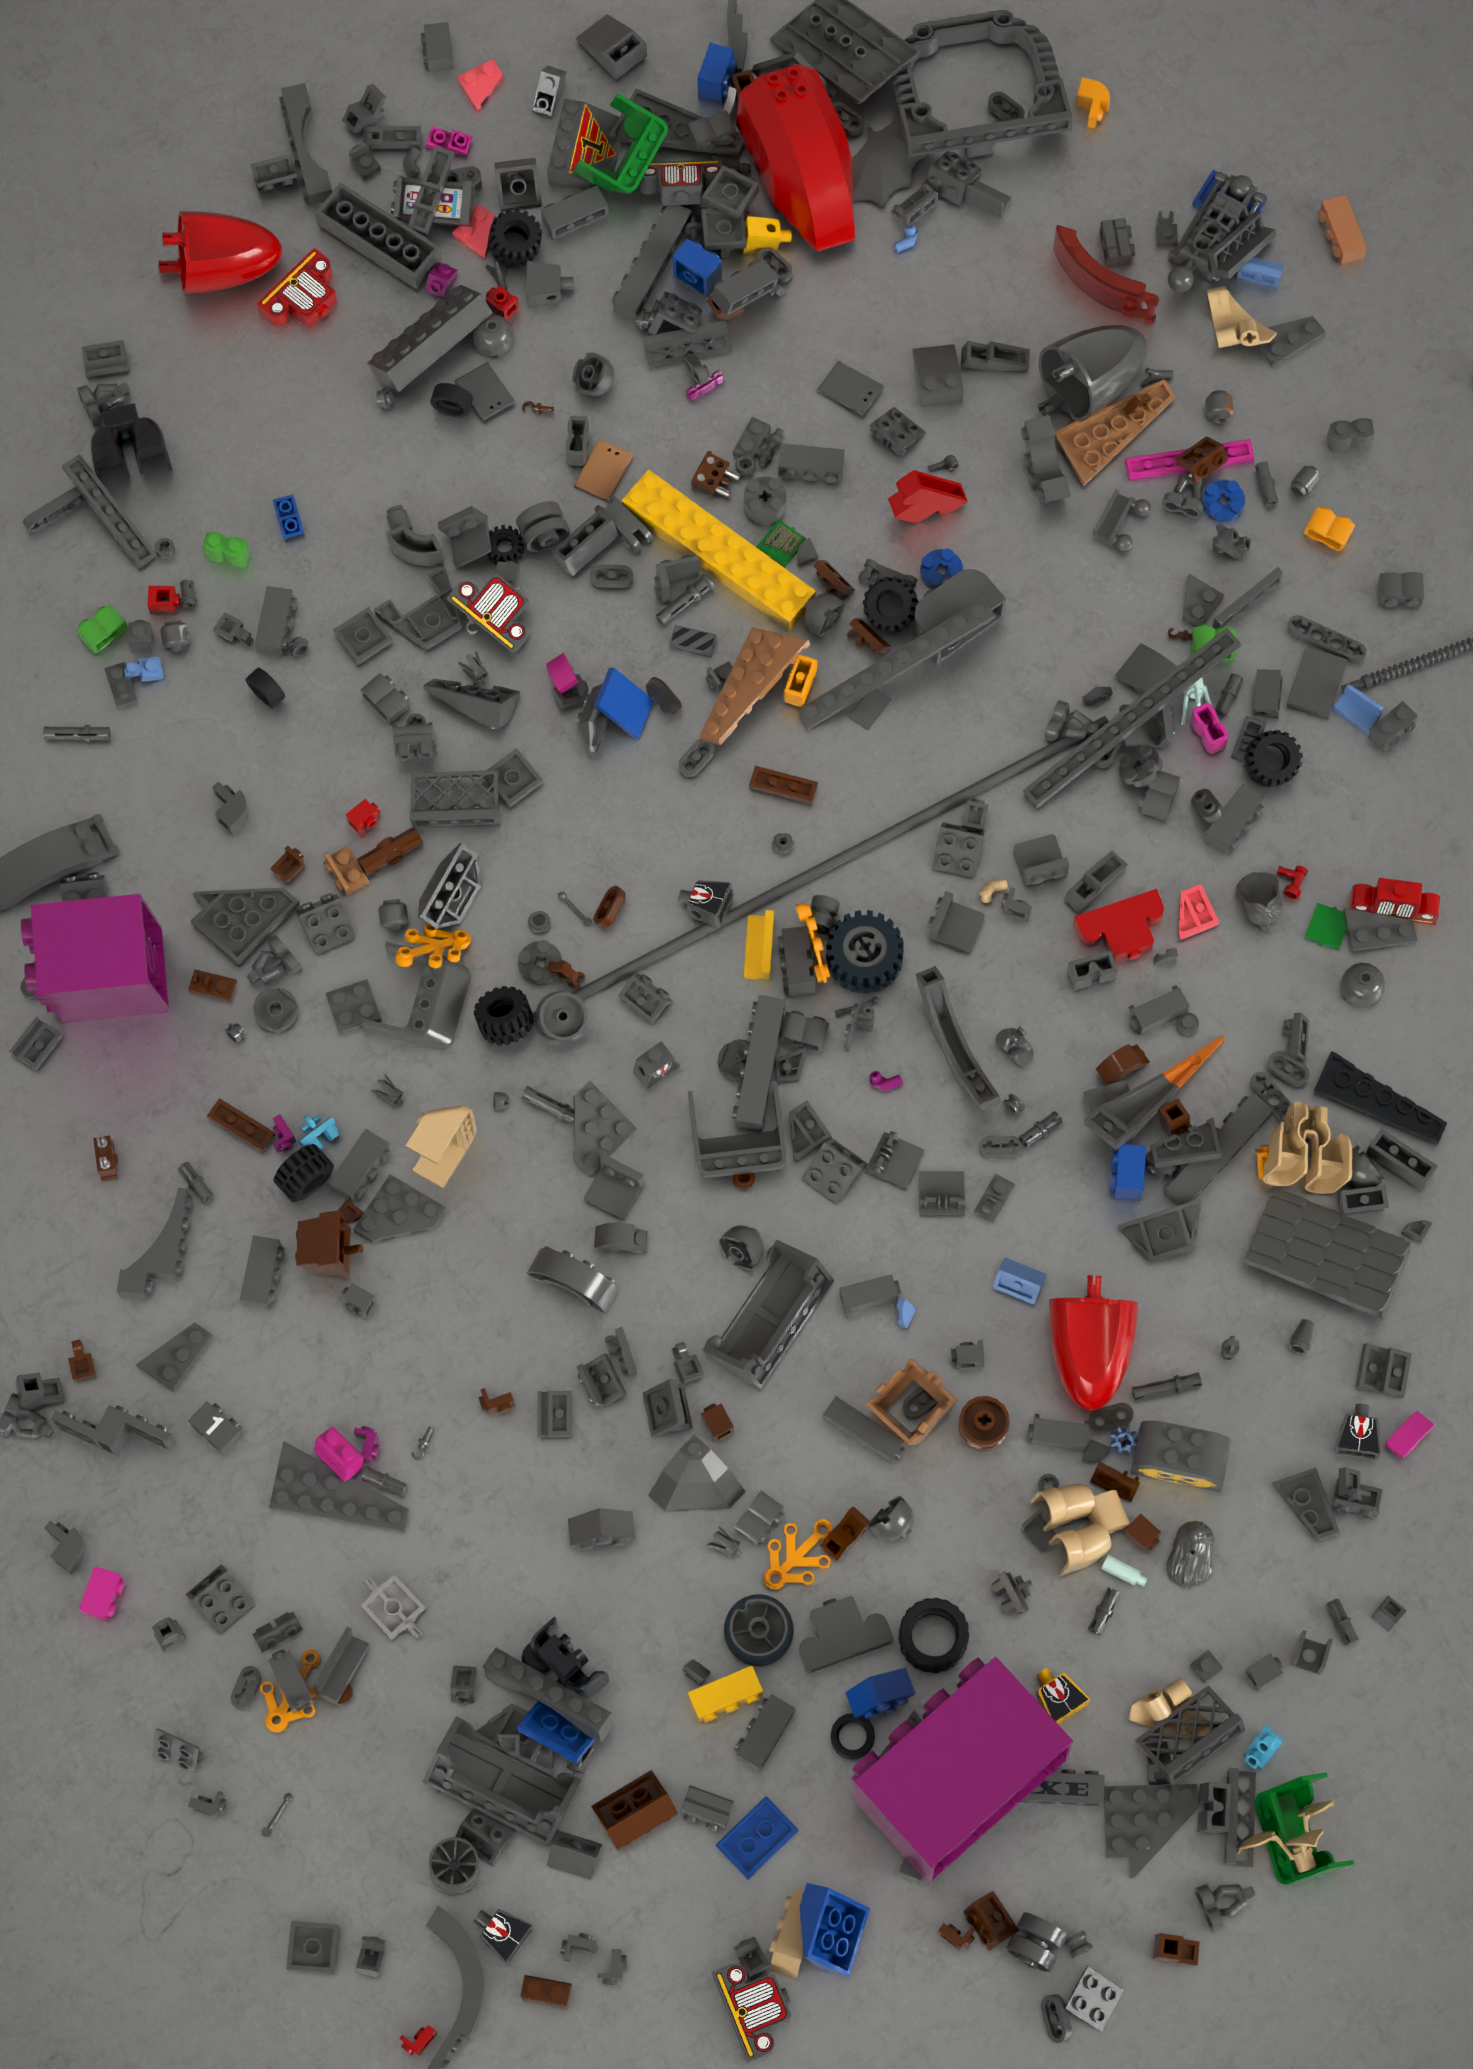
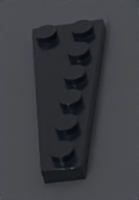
M1331 1051L1314 1089V1092L1437 1145L1447 1125L1446 1121L1422 1106L1416 1105L1409 1098L1396 1093L1388 1085H1383L1375 1080L1372 1075L1359 1070L1353 1063Z

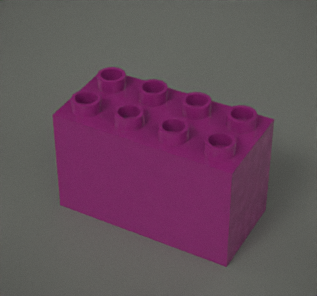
M141 894L30 905L31 918L21 919V935L23 945L29 946L30 953L34 954L35 963L25 964V982L27 990L33 991L34 998H39L40 1004L46 1005L47 1012H54L63 1023L169 1012L162 925Z
M996 1656L986 1665L979 1657L974 1659L958 1675L961 1681L956 1686L958 1688L956 1692L950 1696L944 1688L939 1690L924 1704L923 1708L926 1712L922 1715L924 1719L915 1727L909 1719L904 1721L888 1736L887 1739L890 1741V1744L887 1746L889 1750L887 1753L879 1758L874 1751H871L852 1769L855 1773L851 1778L854 1781L853 1800L928 1884L1068 1760L1073 1740Z

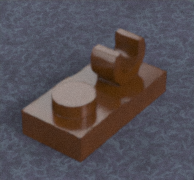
M818 560L813 565L818 571L817 575L822 580L830 581L833 584L827 587V593H831L835 589L837 591L836 597L842 599L843 594L851 595L855 589L826 560Z
M854 618L849 623L854 629H851L847 636L853 637L857 633L856 645L862 644L865 640L869 643L867 645L868 648L876 654L887 653L892 647L862 619Z
M195 969L188 990L192 993L231 1002L238 982L233 978Z
M1100 1461L1090 1480L1091 1483L1107 1491L1117 1490L1119 1497L1129 1502H1132L1140 1485V1482H1138L1139 1477L1136 1476L1135 1479L1127 1476V1471H1124L1122 1474L1120 1471Z

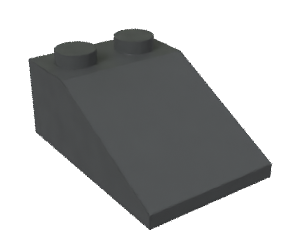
M955 345L913 349L921 407L963 403L964 390Z

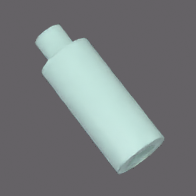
M1109 1554L1101 1570L1133 1586L1137 1583L1144 1587L1148 1579L1140 1575L1141 1570Z

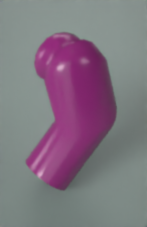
M873 1071L869 1076L871 1085L882 1091H888L903 1085L899 1074L887 1079L879 1071Z

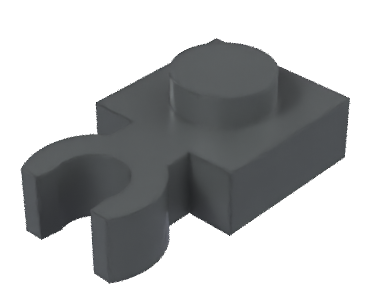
M1162 211L1158 213L1157 220L1159 224H1156L1155 228L1157 247L1178 245L1177 224H1172L1174 218L1173 211H1170L1169 218H1163Z

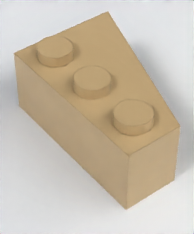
M794 1889L792 1897L787 1896L783 1908L787 1913L785 1918L780 1917L776 1930L780 1931L778 1938H773L769 1950L773 1952L770 1965L771 1970L769 1971L795 1980L804 1957L800 1918V1903L804 1892Z

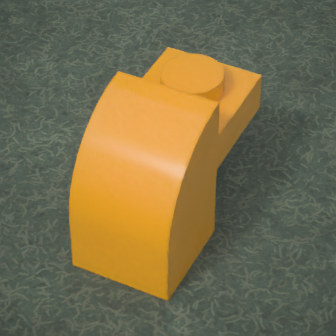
M1081 78L1076 106L1090 109L1087 127L1095 129L1097 121L1101 122L1103 112L1108 113L1110 95L1102 83Z

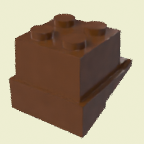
M340 1211L319 1213L317 1218L298 1221L296 1231V1265L319 1276L339 1275L344 1277L345 1280H349L350 1255L363 1253L362 1244L350 1246L351 1227L347 1224L346 1217Z

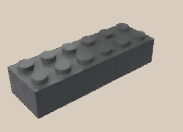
M341 182L315 212L317 225L415 289L421 286L431 270L442 260L441 248Z
M459 285L453 288L444 299L436 302L430 311L423 313L413 325L406 327L403 333L397 338L392 339L382 351L375 353L367 364L380 383L400 392L493 313L481 293Z

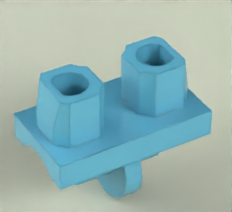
M317 1114L311 1119L308 1115H305L303 1118L306 1123L300 1129L303 1133L309 1129L312 1131L301 1138L298 1143L301 1147L315 1144L321 1149L323 1146L316 1138L318 1135L323 1133L329 1142L340 1135L334 1125L336 1121L333 1117H329L319 1126H316L315 1124L322 1120Z
M1266 1725L1245 1751V1762L1254 1769L1257 1767L1262 1769L1285 1739L1278 1736Z

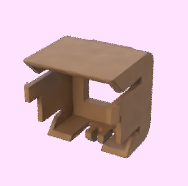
M909 1359L904 1370L898 1369L886 1384L882 1382L876 1392L882 1395H875L865 1405L908 1445H918L949 1412L958 1399L941 1384L944 1379L941 1376L936 1377L937 1373L934 1370L929 1373L915 1359ZM915 1380L938 1404L916 1429L910 1432L889 1412V1408Z

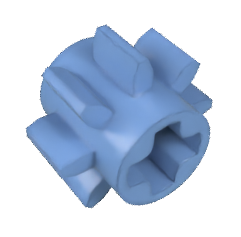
M1128 1424L1125 1428H1120L1117 1425V1431L1115 1433L1110 1432V1436L1115 1439L1110 1444L1112 1447L1118 1446V1453H1121L1122 1450H1127L1131 1453L1130 1448L1132 1445L1136 1446V1440L1133 1438L1138 1434L1136 1431L1130 1433V1426ZM1127 1435L1129 1440H1124L1123 1443H1121L1119 1438H1124V1436Z

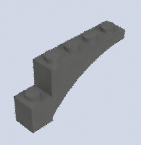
M178 1188L170 1217L153 1245L130 1267L120 1270L117 1293L120 1297L147 1300V1295L152 1292L153 1280H150V1278L177 1281L178 1274L182 1273L183 1261H180L181 1252L184 1253L186 1248V1239H183L184 1231H188L189 1218L186 1216L187 1210H191L192 1196H190L187 1188Z

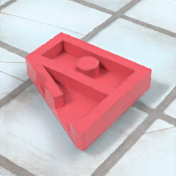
M494 59L457 76V80L477 111L481 108V103L485 98H489L493 93V89L503 80V74Z
M478 204L472 210L471 227L458 226L453 232V237L482 258H485L490 227L495 215Z
M1201 884L1181 892L1179 940L1219 925L1218 918Z

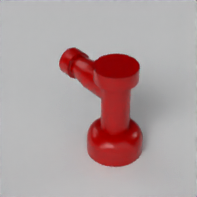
M1282 866L1278 867L1277 874L1293 879L1291 885H1287L1283 890V894L1286 897L1294 900L1300 898L1301 890L1299 886L1303 877L1308 873L1305 867L1296 866L1295 870Z

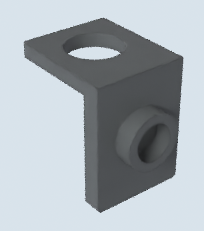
M1039 1509L1023 1523L1021 1530L1043 1552L1050 1546L1049 1541L1057 1533L1053 1529L1044 1532L1043 1528L1047 1522L1041 1517L1042 1511Z
M1167 1741L1162 1742L1161 1748L1169 1749ZM1158 1742L1145 1744L1150 1748H1158ZM1170 1754L1160 1755V1762L1164 1766L1172 1761ZM1146 1755L1149 1785L1170 1784L1165 1777L1162 1779L1154 1777V1774L1160 1770Z

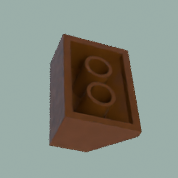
M652 1770L591 1806L617 1850L678 1814L668 1793Z

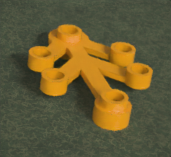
M809 903L796 904L799 921L805 920L809 931V938L817 965H813L817 982L823 981V983H826V978L830 977L827 964L822 965L825 963L822 954L823 946L820 937H817L815 918H808L812 916Z
M429 924L424 925L423 934L425 936L419 935V932L415 929H407L405 932V940L407 942L424 945L414 949L408 947L399 948L396 952L395 963L402 967H408L412 965L413 957L434 951V954L429 956L428 964L432 968H439L442 965L444 950L449 946L453 948L448 950L447 959L450 962H458L461 950L466 949L471 943V936L464 930H457L451 933L434 929ZM429 937H438V938H442L443 940H438V939L429 938Z
M826 1519L818 1520L814 1525V1533L796 1551L795 1536L798 1532L797 1526L794 1523L786 1524L784 1527L786 1561L779 1567L781 1542L777 1539L770 1540L768 1543L770 1568L764 1573V1584L771 1590L781 1589L785 1583H802L805 1586L812 1585L814 1583V1574L812 1572L805 1571L802 1574H788V1571L792 1567H818L821 1570H826L830 1567L831 1561L827 1555H820L819 1557L803 1556L820 1539L826 1538L828 1533L832 1531V1524ZM788 1527H793L795 1529V1532L793 1534H788L786 1529ZM826 1527L828 1531L825 1534H821L819 1528ZM772 1543H777L779 1545V1548L777 1550H772L770 1548V1545ZM821 1559H826L828 1561V1564L826 1566L820 1565L819 1561ZM773 1575H777L779 1581L774 1583L770 1578ZM805 1575H810L812 1577V1580L810 1582H805L803 1580V1577Z
M312 1649L305 1651L301 1657L303 1664L299 1671L304 1680L309 1671L317 1668L321 1662L318 1652ZM308 1655L315 1656L313 1662L306 1661ZM269 1681L261 1684L260 1691L265 1696L269 1709L265 1717V1725L270 1731L275 1733L281 1732L290 1721L314 1716L316 1710L313 1705L309 1706L312 1707L310 1714H305L304 1709L295 1714L292 1711L287 1712L290 1706L281 1687L280 1691L283 1700L279 1707H277L273 1695L275 1692L274 1685ZM266 1685H270L272 1687V1690L269 1693H265L263 1691ZM313 1685L312 1688L308 1689L312 1698L318 1697ZM278 1716L281 1718L280 1723H272L274 1717Z

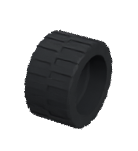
M934 1597L914 1603L906 1611L905 1616H903L899 1629L900 1650L905 1656L906 1661L911 1663L914 1668L926 1673L945 1672L957 1665L958 1661L964 1656L969 1640V1625L964 1613L959 1610L958 1606L946 1599ZM928 1615H938L944 1617L953 1625L956 1639L950 1651L940 1656H929L920 1652L915 1647L912 1640V1630L920 1618Z

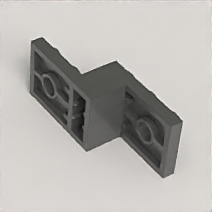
M119 1405L116 1408L108 1406L97 1429H95L96 1426L86 1420H83L82 1423L77 1421L75 1416L67 1411L62 1413L55 1411L51 1418L59 1430L117 1457L120 1456L131 1433L171 1452L176 1445L172 1437L173 1435L169 1433L170 1430L160 1424H157L155 1427L148 1423L149 1420L138 1414L134 1417L128 1414L129 1411Z

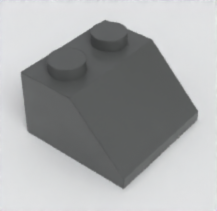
M536 158L494 163L500 210L541 205Z

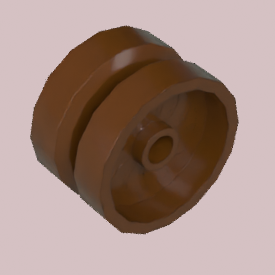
M977 1396L969 1400L962 1408L958 1422L959 1435L963 1443L970 1449L979 1452L992 1451L998 1448L1004 1442L1010 1424L1009 1413L1005 1406L996 1398ZM981 1422L987 1423L986 1426H981Z

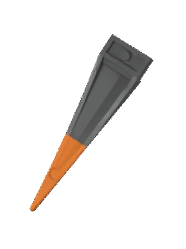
M1220 1036L1153 1079L1100 1105L1084 1119V1125L1115 1150H1118L1129 1139H1133L1159 1111V1108L1163 1107L1224 1041V1036Z

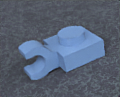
M160 657L139 658L137 663H126V668L123 669L126 678L140 676L141 682L162 680L164 677Z

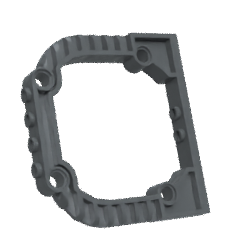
M989 11L919 23L913 27V34L905 39L906 42L919 50L920 53L911 63L907 64L890 79L899 111V120L908 157L1072 130L1073 116L1064 83L1060 79L1053 49L1048 38L1036 26L1027 25L1025 20L1014 18L1010 11ZM991 39L999 44L1017 43L1025 49L1033 62L1038 84L1034 87L1033 106L1028 110L1027 118L948 130L945 123L932 116L931 106L919 100L911 69L918 58L934 54L940 46Z

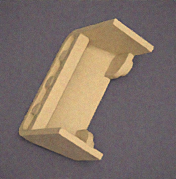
M466 1105L430 1110L426 1114L422 1113L417 1120V1128L405 1145L408 1149L421 1155L412 1172L441 1188H444L477 1132L473 1110Z

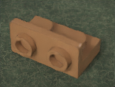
M349 846L331 855L328 852L324 854L326 861L323 864L329 874L333 872L336 877L334 880L336 887L339 891L343 890L346 896L370 884Z

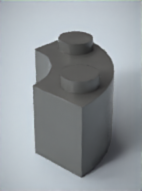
M406 524L386 532L390 548L406 562L421 566L444 563L443 551L434 534H416Z

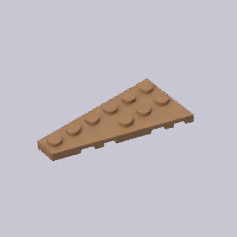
M1165 379L1103 408L1084 421H1075L1055 431V440L1083 487L1174 400L1175 395ZM1148 393L1152 399L1146 406L1141 404L1135 409V413L1130 415L1125 413L1124 407L1135 395Z
M752 627L706 721L700 738L703 741L721 745L736 729L738 721L745 714L748 715L753 710L752 706L758 699L761 700L783 676L782 672L788 665L794 664L798 659L796 656L803 649L806 650L811 645L809 641Z

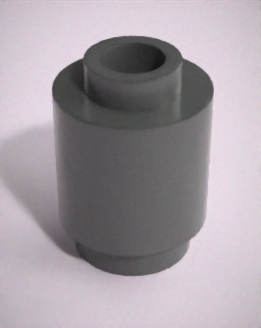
M1304 466L1291 481V491L1298 497L1308 495L1321 479L1318 469L1314 466Z
M402 505L393 506L387 510L386 518L390 530L405 524L411 531L413 530L407 511L403 509Z

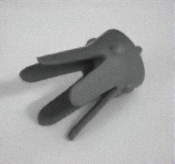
M477 651L475 652L477 659L470 654L466 655L473 670L462 662H458L471 675L474 683L481 680L484 683L486 682L484 678L488 675V672L482 666Z
M385 1074L389 1083L386 1080L382 1081L380 1079L377 1083L387 1094L379 1090H371V1092L386 1099L392 1106L398 1101L403 1104L404 1102L400 1099L404 1092L397 1089Z
M719 1526V1529L724 1534L717 1531L713 1534V1537L722 1545L711 1542L707 1547L724 1552L730 1558L735 1551L742 1554V1552L737 1550L740 1542L732 1539Z
M590 1747L577 1764L568 1759L567 1769L574 1771L573 1776H575L576 1772L584 1773L586 1770L585 1765L594 1747Z

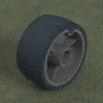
M756 1594L742 1598L730 1609L724 1624V1636L729 1650L737 1659L752 1666H766L778 1661L788 1651L793 1639L794 1628L789 1611L780 1601L768 1595ZM762 1624L765 1627V1631L762 1634H756L752 1630L753 1626Z

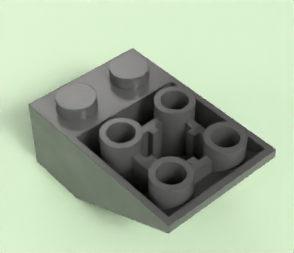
M608 14L576 37V40L615 80L647 57L646 42L633 29Z

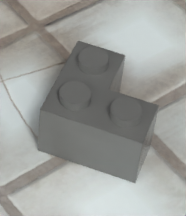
M598 1508L568 1519L570 1546L580 1547V1550H590L594 1548V1545L609 1543L616 1547L624 1546L626 1541L635 1539L632 1511Z

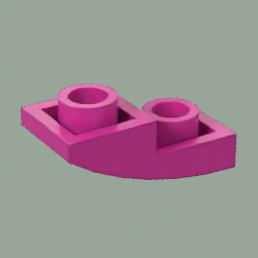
M432 126L425 147L433 150L437 146L452 151L455 155L466 156L473 136L454 129L451 133Z
M564 652L546 663L551 678L561 694L579 683L573 671L574 669Z
M1416 1411L1389 1438L1385 1446L1403 1460L1416 1448L1418 1442L1433 1429L1434 1424L1420 1412Z

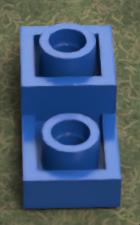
M293 494L274 499L273 504L283 539L304 534Z

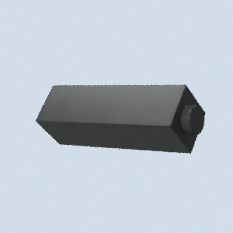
M835 1396L823 1414L824 1421L890 1464L895 1459L899 1461L905 1452L903 1448L904 1440L837 1396Z

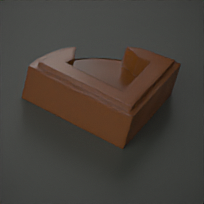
M1148 393L1135 395L1123 410L1127 415L1133 414L1138 406L1141 404L1146 406L1152 398Z
M348 1200L338 1209L346 1217L347 1223L358 1221L364 1213Z

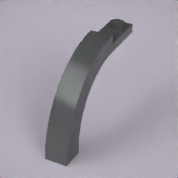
M936 966L915 974L936 1038L963 1090L968 1091L980 1111L1001 1103L999 1094L977 1063L963 1036L948 996L944 977Z
M437 1906L426 1924V1928L441 1938L451 1949L459 1964L463 1982L462 2003L457 2020L428 2069H447L450 2063L447 2061L448 2057L452 2052L456 2053L462 2044L461 2036L470 2040L476 2030L483 2007L484 1978L479 1956L466 1931L448 1912Z

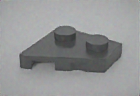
M1189 573L1182 620L1193 627L1205 624L1224 598V594Z
M807 1100L789 1112L793 1155L797 1162L821 1146L825 1141L831 1139L832 1136Z

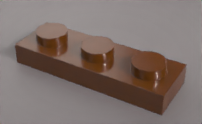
M759 766L754 767L749 784L750 789L811 805L818 786L816 781Z
M220 1098L207 1115L209 1120L262 1153L275 1136L274 1131Z

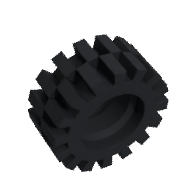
M501 525L502 529H498V526L494 527V532L490 530L491 552L487 554L490 561L493 560L495 565H497L498 561L518 563V558L521 560L522 553H524L521 533H518L516 528L513 530L510 525H508V529L505 528V525ZM501 540H509L513 547L508 552H500L496 545Z

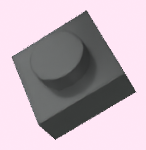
M1209 1650L1190 1664V1667L1204 1684L1223 1669Z

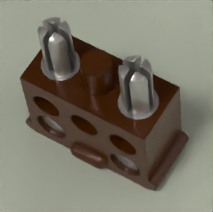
M707 451L692 478L691 488H697L713 497L717 492L728 498L731 495V491L721 487L720 484L728 487L731 480L726 478L725 475L739 480L741 474L729 469V462L713 455L711 451Z
M101 1135V1137L93 1138L97 1172L101 1181L117 1179L116 1164H118V1157L115 1154L113 1140L110 1135Z

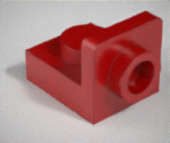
M429 2025L426 2028L421 2027L414 2036V2043L402 2035L399 2038L403 2042L401 2047L411 2056L414 2052L420 2056L438 2033Z

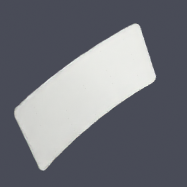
M730 86L723 111L728 112L729 116L736 97V89Z

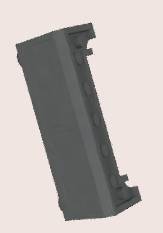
M776 1240L767 1252L769 1267L722 1337L718 1335L712 1336L707 1340L705 1347L702 1349L711 1361L758 1390L762 1389L834 1281L817 1258L779 1240Z
M456 1716L433 1757L423 1783L549 1846L581 1779L569 1773H560L557 1778H554L507 1755L505 1752L473 1737V1726Z

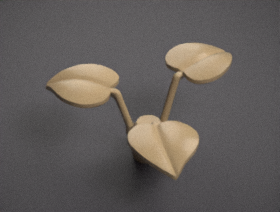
M1335 1801L1315 1803L1297 1813L1298 1817H1303L1305 1833L1301 1836L1291 1838L1284 1844L1275 1835V1831L1262 1832L1245 1840L1237 1849V1855L1243 1849L1260 1846L1268 1841H1276L1287 1853L1289 1859L1295 1861L1299 1872L1313 1869L1317 1865L1312 1855L1313 1850L1311 1847H1316L1318 1839L1323 1835L1324 1831L1323 1829L1309 1831L1308 1819L1312 1815L1323 1812L1330 1806L1334 1807ZM1286 1846H1295L1292 1848L1293 1853Z

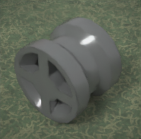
M1085 1931L1067 1938L1064 1943L1065 1946L1070 1948L1072 1959L1093 1948L1092 1944L1086 1940Z

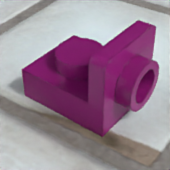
M279 1114L273 1118L275 1126L272 1127L279 1138L278 1141L273 1143L277 1153L288 1151L297 1142L286 1122Z

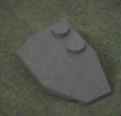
M602 684L593 687L590 694L587 693L583 702L585 708L583 713L579 712L575 723L578 726V734L592 760L596 759L611 719L594 706Z
M459 843L440 862L419 899L418 917L434 929L461 923L481 887L478 854L464 844Z

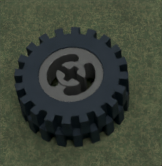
M861 910L855 911V917L852 918L849 913L844 915V921L838 920L835 923V929L831 928L829 939H827L826 943L827 967L829 972L832 971V978L835 981L840 979V986L843 988L850 985L851 992L857 993V988L863 989L862 994H869V988H873L875 993L880 991L882 984L885 988L888 987L891 978L895 980L898 976V970H901L904 942L903 937L900 938L899 928H893L894 922L890 918L885 922L884 915L881 913L874 917L871 910H867V915H861ZM857 940L855 950L850 951V945ZM879 949L881 951L880 955L875 960L868 962V955L872 960L875 950Z

